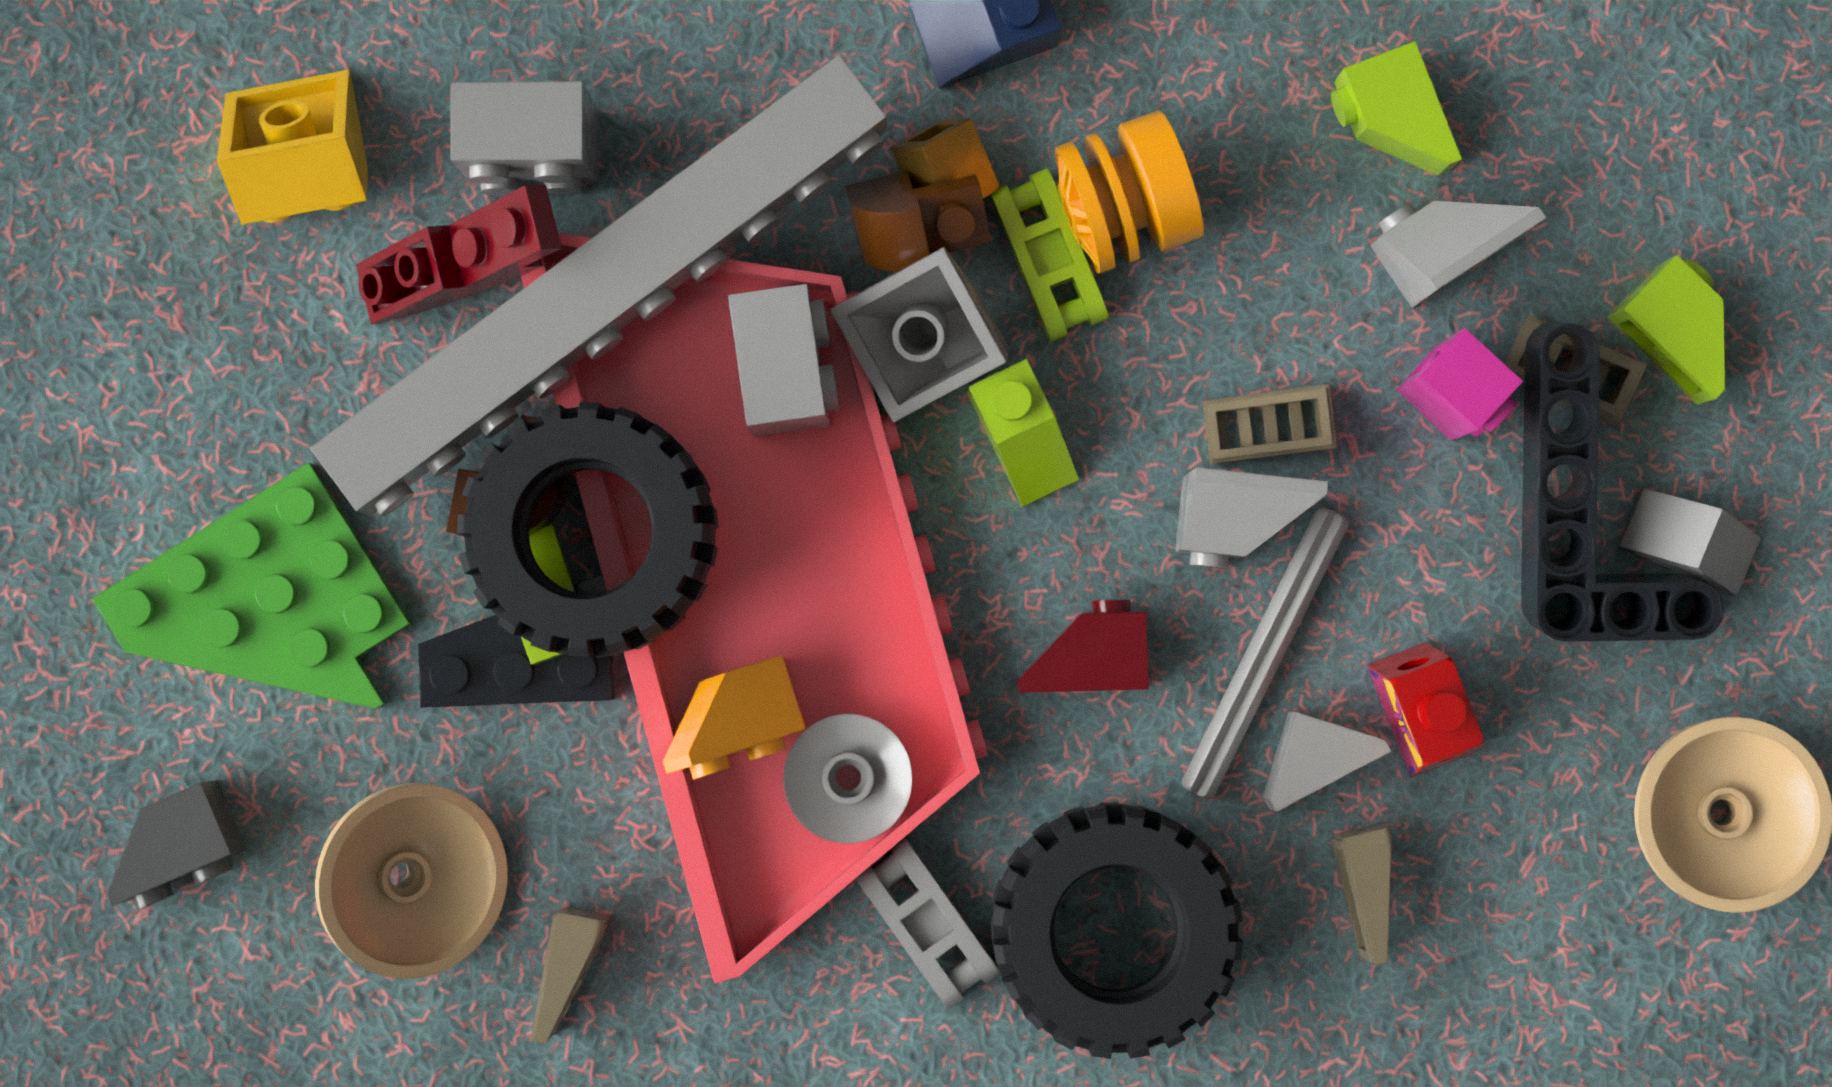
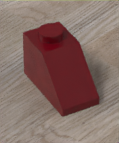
M1130 600L1092 601V613L1078 614L1016 679L1017 692L1148 690L1147 612H1131Z

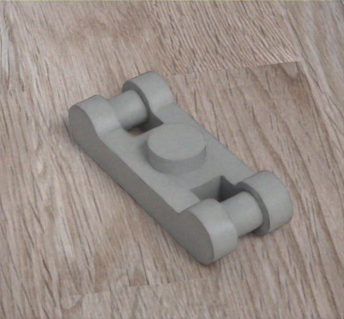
M904 837L890 849L893 854L875 867L871 865L856 880L948 1010H951L965 1000L963 992L981 979L987 984L997 977L1000 971L993 958L966 923L912 844ZM908 875L918 890L898 904L888 888ZM957 944L967 959L947 972L937 958Z

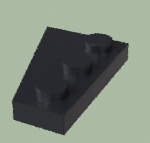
M603 575L574 585L576 593L593 594L607 591ZM496 615L418 644L420 708L614 700L613 656L583 657L563 654L539 664L531 665L522 638L520 636H513L498 624L499 618Z

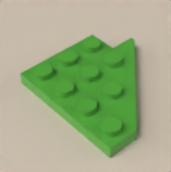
M309 462L92 598L126 653L374 709L383 707L387 704V701L360 657L413 624L314 464Z

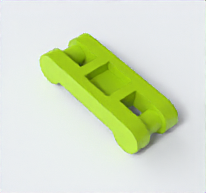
M1048 168L1029 175L1030 182L1010 190L1007 185L998 187L995 192L989 195V198L1031 296L1044 333L1051 343L1068 336L1067 329L1086 321L1090 326L1108 320L1109 316L1083 249L1076 242L1072 234L1054 179ZM1040 205L1046 220L1025 228L1020 212ZM1072 281L1078 298L1057 305L1051 289Z

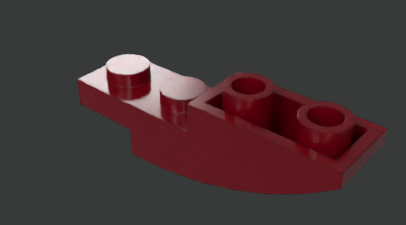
M546 184L525 185L450 225L425 227L357 263L359 290L366 303L371 325L407 317L469 297L542 267L541 258L562 249Z

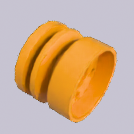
M1160 110L1121 123L1118 126L1120 151L1118 156H1111L1107 146L1097 133L1087 135L1085 138V148L1089 163L1087 167L1072 141L1056 146L1054 150L1059 172L1058 192L1065 215L1076 242L1086 252L1093 268L1098 274L1110 271L1116 267L1111 239L1115 240L1122 256L1129 264L1140 259L1137 230L1146 228L1150 238L1161 252L1204 236L1200 203L1188 164L1172 126Z

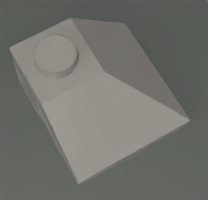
M1433 201L1421 210L1416 211L1410 202L1378 224L1384 234L1370 246L1411 308H1413L1546 219V216L1540 207Z
M945 247L830 309L893 422L1007 362L1009 346L981 295Z
M1196 467L1186 474L1182 480L1175 552L1190 554L1189 565L1228 569L1229 558L1239 559L1247 556L1325 497L1328 490V481Z

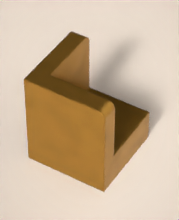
M972 119L939 120L891 147L901 172L907 171L913 189L976 174L980 183L982 198L995 192L999 187Z

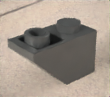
M218 780L198 783L140 809L106 893L110 906L133 900L136 909L140 910L173 896L174 893L170 883L192 874L197 885L233 869L229 857L247 850Z

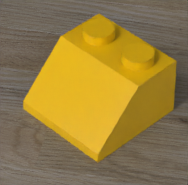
M349 69L225 94L217 163L241 225L260 221L275 223L286 220L296 214L322 209L337 211L348 208L354 203L367 201L368 164Z

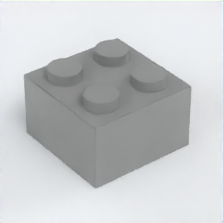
M582 81L450 83L451 162L472 185H481V193L487 195L505 196L519 189V185L546 184L548 194L582 193V184H598V108Z
M807 284L728 295L746 426L755 437L830 427L828 411L839 410L840 403L833 365H821L819 348L831 346L826 308H824L823 299L812 301Z

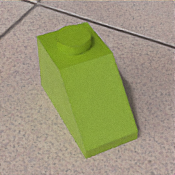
M1416 41L1343 68L1334 81L1336 90L1331 91V102L1338 121L1343 127L1351 125L1356 140L1437 176L1449 172L1462 160Z
M1675 255L1660 263L1607 318L1693 402L1700 405L1717 399L1725 391L1724 299L1712 289L1714 281L1702 266L1689 259L1683 261L1678 255Z
M1027 359L968 386L967 396L1021 507L1079 480L1055 415Z

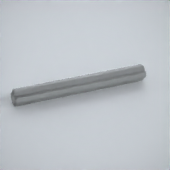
M1323 507L1315 511L1182 779V786L1186 790L1204 799H1211L1215 796L1349 526V521L1341 514Z

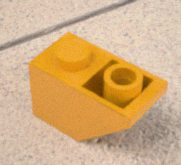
M780 655L734 669L699 682L664 757L663 764L666 774L689 767L692 778L696 779L730 768L727 755L746 749L751 761L787 749L783 736L805 730V725L783 656Z

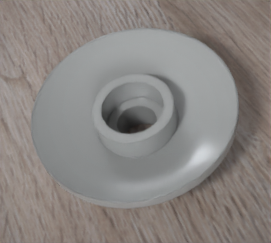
M838 714L814 723L796 739L785 762L783 775L784 791L793 814L809 831L832 842L858 843L879 836L899 819L910 798L912 768L904 745L887 726L863 715ZM845 765L856 767L861 774L860 784L851 790L842 788L836 780L837 771Z

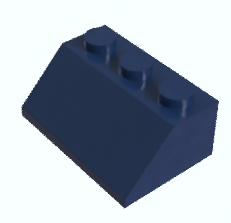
M907 0L939 89L1056 48L1061 27L1051 0Z

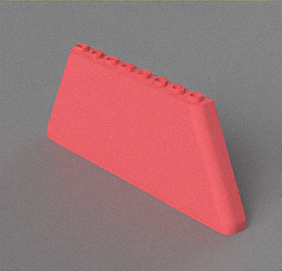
M558 233L562 249L541 258L542 267L522 275L523 287H527L591 238ZM728 259L720 269L700 282H696L693 276L671 291L676 299L670 306L647 321H644L641 315L636 317L619 330L624 337L614 348L594 360L588 354L567 369L571 378L553 392L555 404H560L564 408L579 407L580 402L601 403L604 407L618 409L620 406L640 414L643 418L654 424H658L672 435L692 456V459L700 471L703 472L709 484L713 507L717 509L719 528L716 529L715 546L718 547L715 566L710 567L705 581L707 587L698 602H693L684 614L686 618L673 630L665 631L655 638V642L624 652L714 984L740 977L978 776L980 771L976 759L988 756L978 719L966 722L959 697L971 694L961 657L948 660L942 639L943 635L954 633L944 596L931 599L925 574L936 571L927 535L914 537L907 514L919 510L910 474L897 476L890 452L902 449L896 424L891 420L888 413L879 414L873 392L875 389L830 311L832 307L858 294V290L846 293L841 276ZM807 284L812 301L823 299L824 308H826L831 346L819 348L821 365H833L840 409L828 411L830 427L755 437L746 426L728 295ZM602 470L574 472L606 590L608 591L630 579L644 562L650 548L652 536L650 514L640 493L624 478ZM782 655L805 730L814 723L833 715L858 714L881 722L900 739L908 753L912 768V789L905 810L888 830L875 838L863 842H832L809 831L793 814L785 796L783 783L784 767L788 753L796 739L805 730L783 736L787 749L750 761L746 749L728 754L730 768L693 779L688 767L666 774L663 764L664 757L699 682L734 669ZM845 765L837 771L836 780L842 788L851 790L860 784L861 774L856 767Z

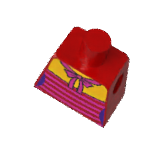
M1424 642L1366 665L1411 778L1467 757L1485 744L1483 734L1450 655Z

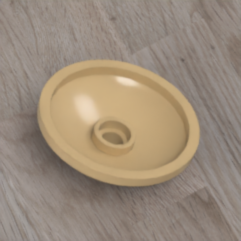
M1720 717L1690 725L1674 734L1655 752L1643 771L1638 784L1634 807L1635 827L1640 847L1647 862L1660 880L1671 890L1686 900L1702 907L1722 912L1742 913L1758 911L1778 904L1792 896L1810 880L1827 851L1832 833V801L1822 770L1799 741L1787 732L1766 722L1741 717ZM1723 800L1728 806L1729 813L1725 821L1717 824L1711 818L1710 809L1716 801Z
M406 783L379 790L358 802L339 820L322 849L316 870L315 897L324 929L332 942L346 957L375 974L397 979H413L434 975L447 970L461 962L478 948L488 936L499 917L504 904L508 881V865L504 845L496 827L487 814L476 803L456 791L428 783ZM405 863L408 870L406 878L398 884H393L390 878L392 869L397 864Z

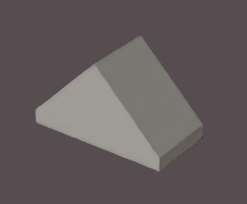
M1643 488L1638 495L1617 547L1680 574L1690 576L1732 596H1737L1761 537L1721 508Z
M1289 711L1262 797L1267 807L1277 812L1390 753L1391 750L1386 740L1298 712Z

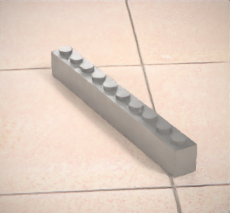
M836 56L309 449L356 512L372 515L378 511L381 516L393 512L413 496L414 492L409 486L428 472L437 477L453 468L466 456L465 451L462 449L463 446L482 432L487 438H490L504 430L519 416L514 408L534 393H536L539 399H542L563 386L571 378L567 369L588 354L594 360L614 348L624 337L619 330L636 317L641 315L644 321H647L664 311L676 299L671 291L692 276L696 282H700L715 273L728 260L724 254L726 250L744 237L749 243H753L766 235L780 221L776 213L796 198L801 204H805L821 194L832 183L828 175L847 160L853 166H856L872 156L884 144L880 136L887 131V118L841 56Z

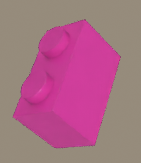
M1463 328L1437 344L1396 391L1445 436L1453 441L1469 433L1476 438L1485 429L1489 432L1494 430L1516 407L1517 403L1510 395L1519 387L1523 380L1466 328Z

